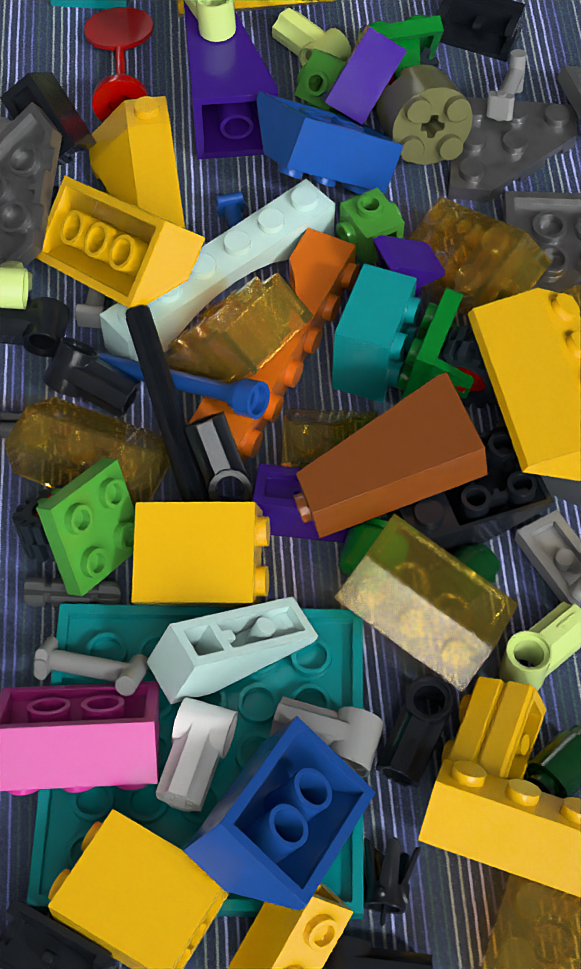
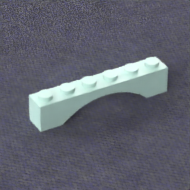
M305 179L201 247L199 257L193 266L188 281L147 304L151 310L164 353L169 350L179 334L192 319L217 295L233 283L269 264L289 260L307 228L334 237L335 203L309 180ZM117 302L99 314L105 348L112 355L138 361L126 322L125 313L129 308Z

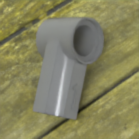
M282 697L273 718L270 736L294 717L298 716L361 778L367 777L370 774L384 726L383 721L377 715L355 707H343L336 712Z

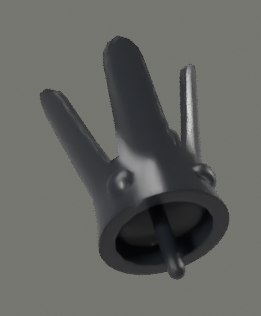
M396 837L390 838L386 845L381 869L379 851L376 848H372L369 839L364 838L368 882L367 889L364 891V908L381 913L380 925L384 926L386 914H403L406 912V904L409 903L410 885L408 883L421 847H416L410 858V854L407 853L400 855L401 846L399 839Z

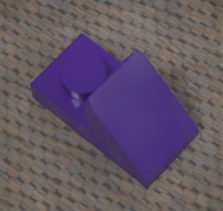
M384 235L373 239L380 268L417 278L415 297L422 295L420 287L445 275L444 268L429 244L422 241Z

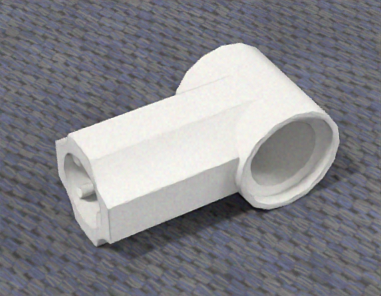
M189 697L183 699L173 726V746L156 789L157 799L164 801L172 808L185 812H201L219 759L226 757L231 746L238 720L237 711Z

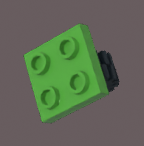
M103 457L66 486H63V484L54 486L55 489L50 492L47 489L42 490L37 498L30 496L25 500L26 505H19L16 508L17 513H13V523L25 554L31 560L36 558L37 562H45L49 557L52 562L56 561L66 591L70 595L82 597L133 555L135 510L118 459Z

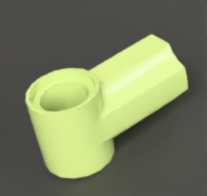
M184 0L198 20L199 33L204 39L220 42L231 38L235 34L234 0Z
M291 8L282 11L272 26V37L296 54L302 67L308 63L314 48L330 53L344 61H347L352 53L349 41L340 30L330 28L325 32L301 13L293 11Z
M6 261L0 264V308L26 309L28 292L32 289L33 274L23 267L22 262Z
M563 601L528 631H520L514 634L509 639L499 669L500 680L504 683L513 681L531 684L538 691L543 685L545 678L581 648V608L576 604L571 605ZM517 660L529 661L534 667L523 666Z

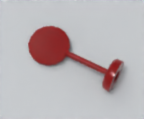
M116 7L94 14L86 21L83 29L87 42L92 46L103 50L115 51V75L107 76L98 82L92 95V108L96 117L102 122L124 100L149 96L146 87L138 79L125 75L124 50L145 43L152 36L154 30L151 16L142 10L132 7Z

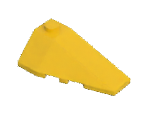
M144 96L138 99L124 100L92 133L97 143L89 149L91 171L96 179L102 181L106 188V193L185 228L166 96Z

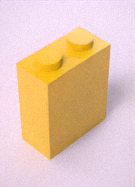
M136 502L131 603L135 605L247 607L260 604V596H268L269 592L268 566H261L262 546H269L270 543L269 516H262L263 511L256 502Z
M112 809L103 823L100 821L95 822L87 832L81 845L83 854L73 869H64L54 881L48 894V898L51 900L48 904L54 921L112 953L114 959L130 969H184L230 892L224 891L182 849Z

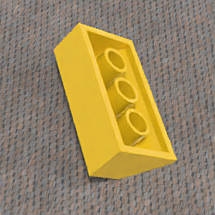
M64 175L48 215L43 250L36 259L118 303L131 308L138 305H147L188 281L193 266L199 257L205 237Z
M535 288L473 308L467 315L522 472L581 481V316L579 305L573 296Z
M444 759L434 784L418 841L581 897V799L575 797L562 799L542 792L538 786L527 780H506L486 773L485 769L480 765L470 761L458 760L453 762Z

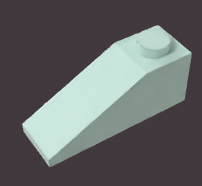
M291 596L169 624L148 658L147 664L170 704L182 702L185 697L193 699L214 693L313 643L318 635L294 597Z

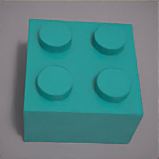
M363 264L334 333L333 389L384 403L390 386L396 388L405 362L401 361L404 352L409 353L414 338L417 337L418 327L414 325L418 318L422 299L415 297L417 278Z

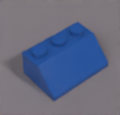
M259 91L256 101L264 155L279 163L278 171L298 179L302 178L303 173L311 174L312 180L329 187H335L337 181L344 183V188L358 194L368 192L369 189L372 190L377 187L382 193H386L404 147L403 144L364 123L361 125L350 117Z
M296 716L258 747L183 851L224 891L300 911L309 903L376 791Z

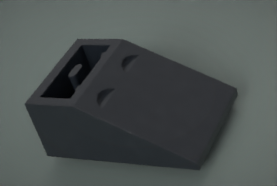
M506 426L478 434L485 447L488 475L386 513L389 521L402 529L401 536L408 543L409 551L406 561L411 572L442 563L462 545H471L473 542L483 544L553 505L554 501L541 475L522 472Z

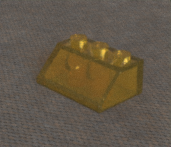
M57 397L26 406L4 442L13 474L55 489L54 486L60 484L66 486L103 457L118 459L134 510L136 502H151L171 465L162 435Z
M395 513L334 595L337 601L461 692L464 691L494 650L518 606L517 602Z

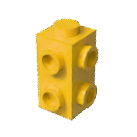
M320 883L307 906L300 911L264 902L227 969H322L342 935L353 911L323 883Z

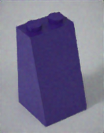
M183 0L197 160L264 155L256 98L259 91L278 96L277 85L236 12L235 34L225 41L212 42L200 35L198 20Z

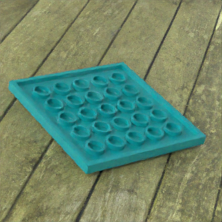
M60 604L56 633L58 650L128 663L137 654L149 658L169 624L243 607ZM301 609L318 635L313 643L214 693L193 698L238 712L237 725L231 746L226 757L219 759L201 812H185L175 809L156 797V789L173 746V726L182 703L170 704L161 687L160 769L158 784H148L146 787L137 790H123L117 786H95L88 791L80 793L66 792L62 788L39 789L26 905L38 912H50L48 904L51 900L48 898V894L54 881L64 869H73L83 854L81 845L87 832L95 822L100 821L103 823L112 809L184 850L258 747L269 738L273 718L282 697L336 712L343 707L363 709V610ZM150 668L141 682L157 681ZM52 670L51 686L115 683ZM363 814L321 881L353 911L350 919L362 920L364 914ZM230 893L216 916L257 917L265 901Z

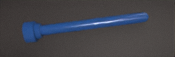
M97 351L99 359L133 378L145 382L139 361ZM169 369L176 390L227 402L228 406L239 416L259 419L267 409L270 392L268 385L263 381L243 378L230 384Z

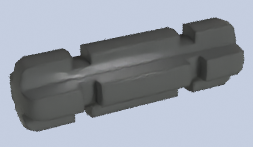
M29 577L25 580L23 598L24 602L29 606L45 607L47 602L53 604V607H59L60 604L121 605L122 586L117 581H100L99 585L94 586L81 597L68 594L61 578H53L52 582H48L46 578Z

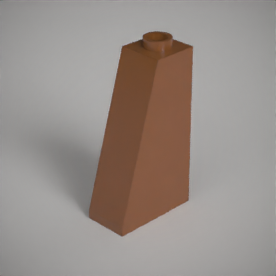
M447 372L434 377L296 473L301 493L293 495L297 510L303 524L310 521L313 522L319 539L488 475L485 447Z

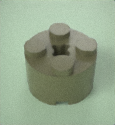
M415 65L399 72L401 77L395 80L391 86L388 83L377 101V119L385 134L404 145L400 155L407 162L428 165L457 158L463 151V144L472 126L473 115L468 100L453 81L435 66Z

